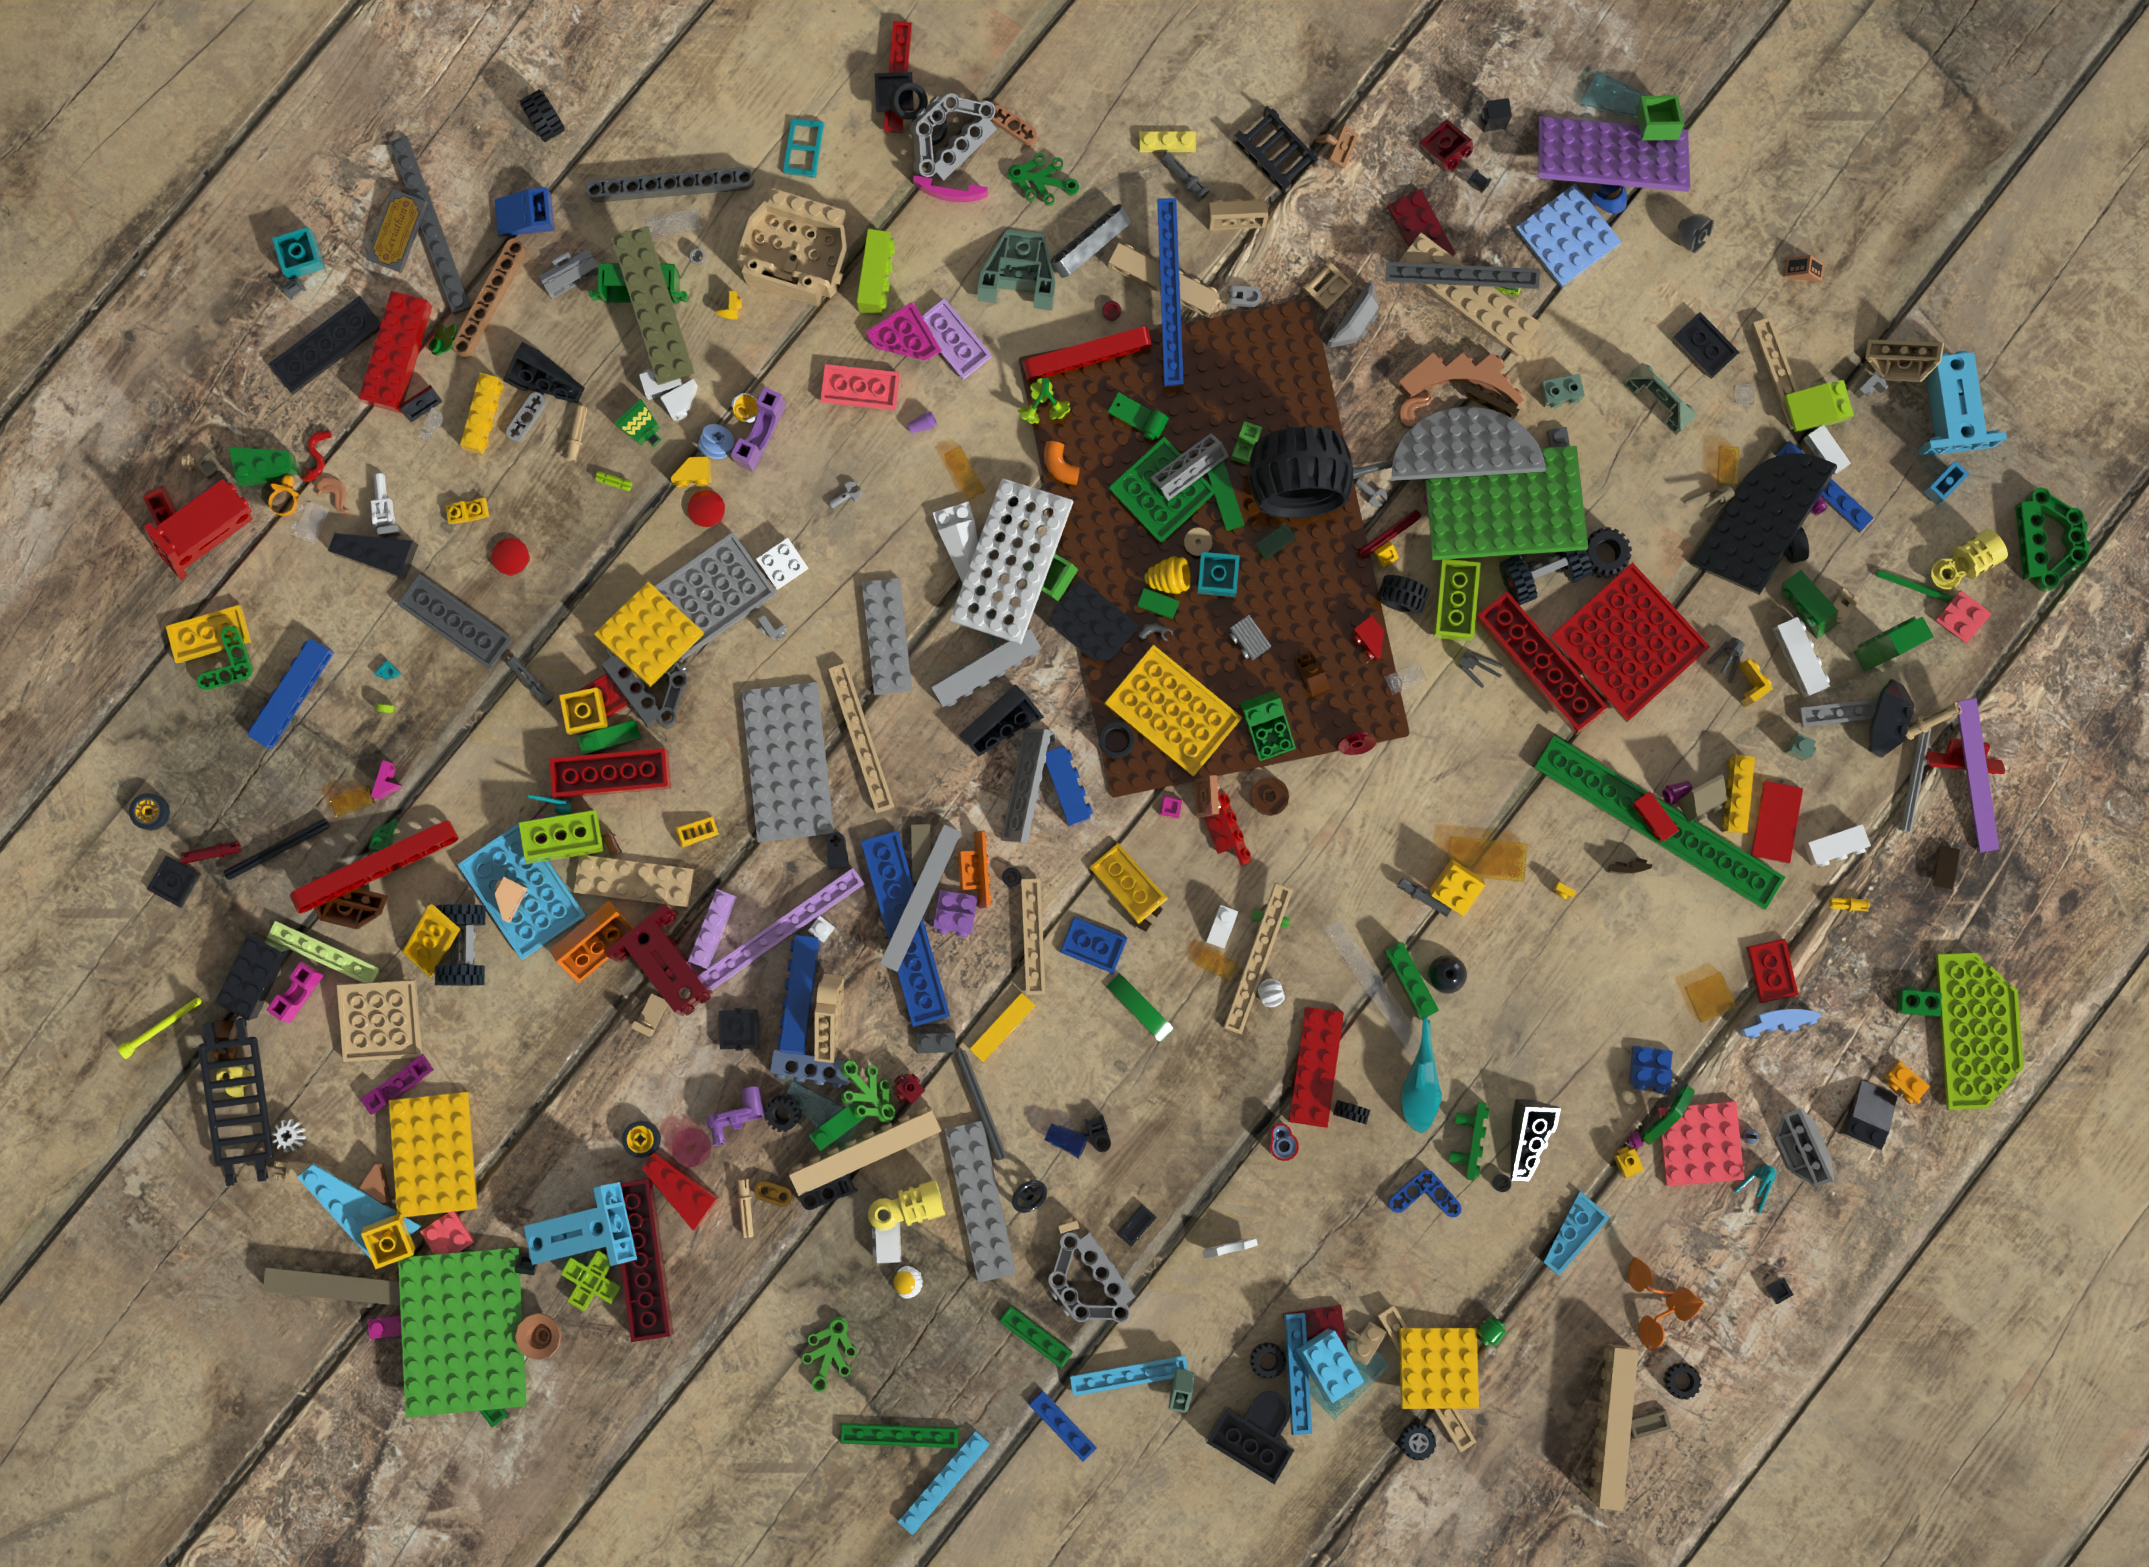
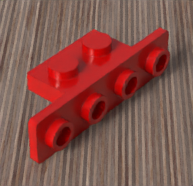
M1950 738L1945 753L1927 751L1926 760L1929 766L1966 770L1961 739ZM1983 742L1985 757H1987L1990 745L1987 742ZM1986 758L1988 773L2005 774L2006 770L2002 760Z
M1225 791L1218 792V799L1221 804L1219 814L1204 818L1217 854L1234 848L1240 865L1251 863V854L1244 843V835L1239 830L1237 817L1230 806V798Z

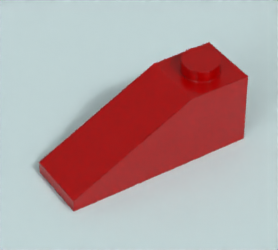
M164 485L149 490L144 494L143 499L157 526L176 513L174 504Z

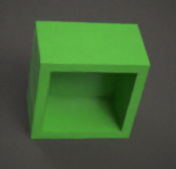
M1678 95L1641 96L1636 109L1641 139L1679 140L1684 127V121Z
M1054 554L1041 592L1059 602L1078 569L1069 561ZM1033 562L1030 563L1026 571H1031L1033 569Z

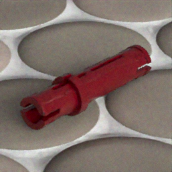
M237 840L235 842L217 843L216 846L181 852V861L183 864L215 857L224 858L225 855L241 853L242 849H238L241 847V844Z

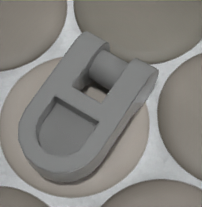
M1228 286V293L1230 295L1227 299V306L1255 307L1261 301V292L1255 287ZM1238 293L1243 294L1242 299H1237Z

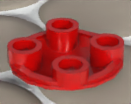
M702 490L690 498L687 512L695 525L711 527L723 520L725 504L718 493L711 490Z
M506 538L498 542L493 548L491 555L492 563L496 570L507 576L520 573L530 561L526 545L515 538Z

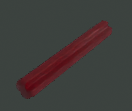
M1414 510L1358 550L1360 557L1365 559L1382 545L1420 520L1422 516L1419 511Z

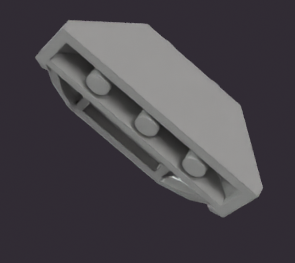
M1371 279L1330 338L1328 347L1332 348L1356 343L1359 338L1363 339L1367 334L1368 329L1366 327L1368 324H1373L1379 314L1376 312L1379 305L1374 282Z
M1802 1108L1784 1113L1775 1137L1791 1173L1811 1183L1814 1187L1834 1181L1831 1156L1815 1121Z

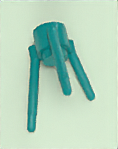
M527 795V798L556 803L555 812L559 813V815L544 818L571 814L572 800Z
M1763 1164L1762 1167L1757 1166L1754 1172L1734 1190L1737 1193L1758 1174L1757 1178L1762 1183L1756 1193L1757 1197L1760 1196L1767 1184L1757 1210L1758 1214L1761 1213L1777 1174V1171L1767 1164Z

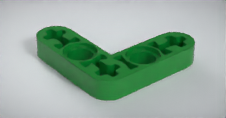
M228 625L221 631V638L231 664L201 673L197 678V684L201 689H213L247 679L252 675L253 665L237 626ZM228 629H230L231 632H235L233 640L234 642L238 640L239 643H234L231 646L229 645V643L233 641L231 636L226 635V633L229 632ZM234 647H239L242 650L241 657L233 655L232 649ZM242 665L244 668H248L246 675L244 674V672H240L236 674L237 678H235L234 671L240 670L242 668ZM223 670L228 671L230 679L223 680L220 677V672ZM205 676L207 679L216 676V679L212 680L209 685L202 682Z
M1686 1084L1676 1095L1668 1112L1644 1132L1641 1139L1650 1145L1671 1128L1683 1116L1695 1090Z

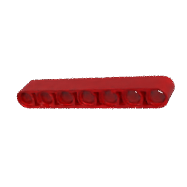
M1144 326L1024 360L1022 364L1027 381H1034L1152 347L1153 344L1148 327Z

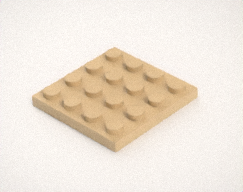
M416 979L337 985L343 1062L417 1058L422 1055Z

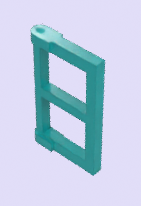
M791 118L783 174L816 178L824 122ZM796 126L818 128L816 145L793 144ZM792 150L814 152L812 170L789 168Z

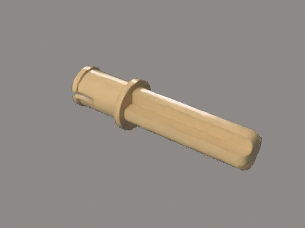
M582 405L576 407L570 439L567 440L568 448L565 459L571 462H577L579 448L582 446L581 438L587 414V407Z
M749 1179L736 1180L738 1197L736 1199L739 1200L742 1237L750 1238L754 1235L750 1202L752 1196H750Z

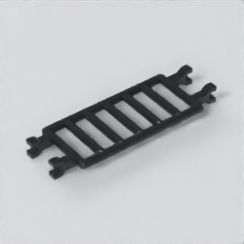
M246 1017L235 1020L238 1039L217 1042L215 1022H206V1024H203L206 1043L199 1044L198 1046L214 1163L216 1166H224L226 1186L237 1183L234 1164L256 1161L258 1182L266 1181L269 1178L266 1160L274 1157L258 1039L256 1037H248ZM246 1045L251 1047V1057L208 1062V1050ZM253 1064L255 1076L211 1081L210 1070ZM256 1083L257 1095L215 1101L213 1099L212 1089ZM259 1103L260 1114L216 1120L215 1108ZM261 1122L263 1133L219 1139L218 1127ZM264 1141L265 1152L222 1158L220 1148L222 1146Z

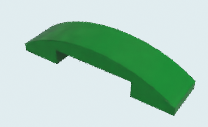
M1120 973L1106 986L1159 1042L1174 1029Z

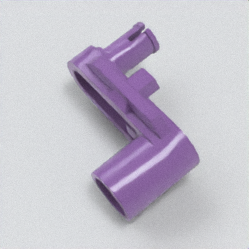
M748 1087L741 1090L743 1108L705 1117L707 1128L712 1132L713 1146H720L719 1143H721V1146L726 1144L723 1133L724 1126L733 1125V1130L742 1129L743 1122L764 1117L759 1087Z

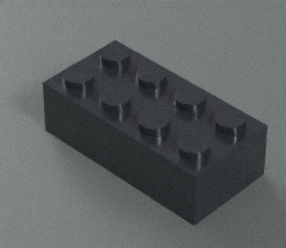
M258 932L247 934L214 1003L242 1018L246 1017L248 1021L257 1018L290 949Z

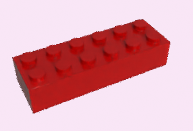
M394 291L390 292L359 395V399L364 404L401 413L402 410L399 405L405 401L433 307L427 300Z
M665 748L549 758L552 797L556 799L671 789L669 752Z

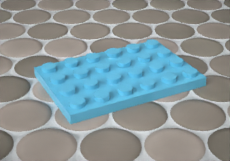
M519 823L458 864V867L483 904L486 905L487 910L521 960H524L586 917V914L550 861L525 864ZM503 877L509 878L528 888L510 923L502 920L495 897V886Z

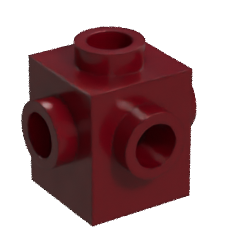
M900 1074L894 1080L895 1084L892 1086V1089L895 1091L894 1095L900 1101L904 1100L907 1104H913L925 1089L919 1084L921 1081L914 1074Z

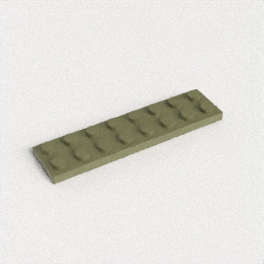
M645 226L611 237L657 384L661 385L694 375L695 372L649 227Z

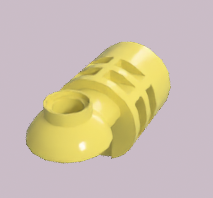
M1985 529L1970 540L1965 541L1962 546L1955 547L1952 558L1937 561L1931 570L1932 580L1942 589H1952L1960 583L1964 576L1975 579L1979 573H1984L1988 568H1993L2007 559L2008 552L2006 546L1995 531ZM1942 571L1948 574V579L1943 577Z
M936 1179L919 1184L917 1188L909 1187V1190L904 1192L902 1189L898 1190L899 1198L878 1199L872 1203L868 1211V1219L871 1225L881 1231L890 1230L898 1222L905 1220L907 1226H912L913 1222L918 1221V1223H922L924 1219L932 1220L946 1215ZM881 1209L889 1212L887 1220L879 1218L878 1213Z

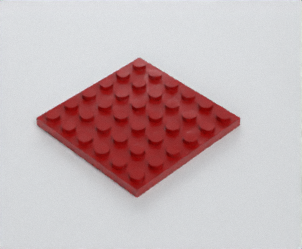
M1633 562L1549 637L1626 722L1631 720L1710 648L1707 642Z

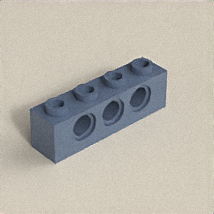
M780 1050L773 1051L770 1073H774L775 1078L786 1079V1076H792L794 1081L805 1082V1079L813 1080L812 1084L824 1085V1082L832 1083L831 1087L843 1088V1085H848L849 1077L843 1076L840 1072L841 1065L847 1061L835 1059L834 1063L815 1061V1056L781 1053ZM791 1060L797 1065L794 1072H790L787 1069V1063ZM808 1064H813L816 1067L813 1075H809L806 1072ZM828 1067H832L835 1070V1075L832 1078H828L825 1075V1070Z

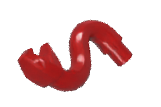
M330 430L316 432L310 437L308 451L317 461V466L313 470L304 467L306 475L302 476L303 482L315 480L324 470L323 456L316 450L315 445L319 441L332 438Z

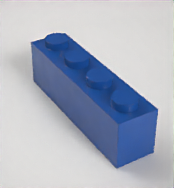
M1065 746L1046 752V765L1068 826L1071 827L1090 820V815L1093 812L1090 804H1086L1083 798L1086 796L1083 785L1079 786L1077 779L1080 778L1076 767L1072 768L1070 762L1073 760L1070 749L1066 750Z

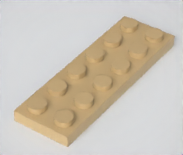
M580 855L574 893L689 907L695 869Z

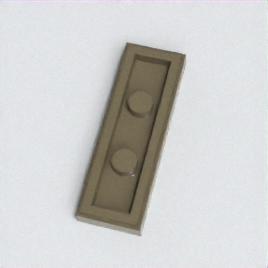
M930 824L911 825L913 883H917L931 853Z

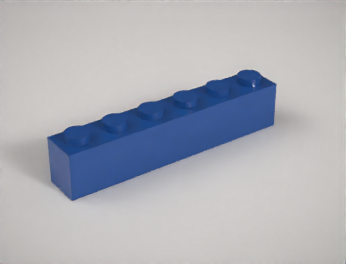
M311 638L305 641L299 656L292 660L290 670L281 677V684L270 694V701L261 708L259 718L250 725L247 736L263 746L273 749L334 652Z
M795 935V941L791 940L790 952H793V956L788 961L790 978H786L785 990H788L787 997L783 998L782 1009H785V1015L781 1016L780 1028H783L782 1036L779 1035L777 1047H780L781 1053L805 1055L820 944L818 937Z

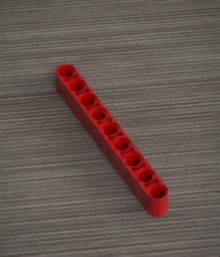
M443 821L292 891L290 898L297 913H305L452 845L459 837L451 821Z

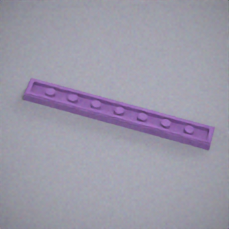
M1977 698L1955 701L1962 709V713L1958 714V722L1978 852L1998 850L1999 843Z

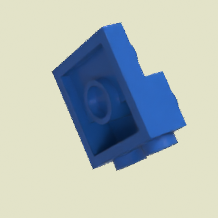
M1633 1046L1628 1084L1634 1085V1089L1646 1090V1087H1652L1654 1092L1665 1093V1089L1670 1090L1673 1051Z

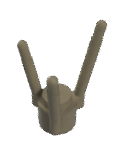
M1728 484L1722 487L1718 485L1714 489L1685 500L1684 503L1687 504L1715 493V498L1704 505L1705 508H1708L1717 501L1722 503L1708 519L1711 522L1728 504L1730 499L1735 496V493Z

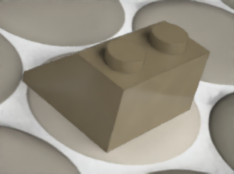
M1721 774L1691 790L1677 803L1689 822L1694 820L1699 822L1708 816L1707 813L1712 811L1714 814L1723 808L1722 804L1727 801L1723 775Z

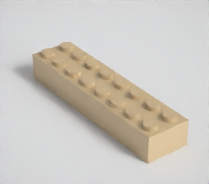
M1422 233L1418 235L1399 261L1401 263L1463 265ZM1421 284L1516 357L1542 325V323L1494 287Z
M1607 1343V1348L1603 1350L1605 1368L1601 1370L1603 1387H1600L1599 1399L1602 1400L1601 1407H1598L1597 1419H1600L1599 1427H1596L1595 1438L1598 1441L1597 1447H1594L1593 1458L1596 1459L1595 1467H1592L1591 1478L1594 1479L1593 1487H1590L1589 1497L1598 1508L1623 1511L1639 1350L1627 1345Z

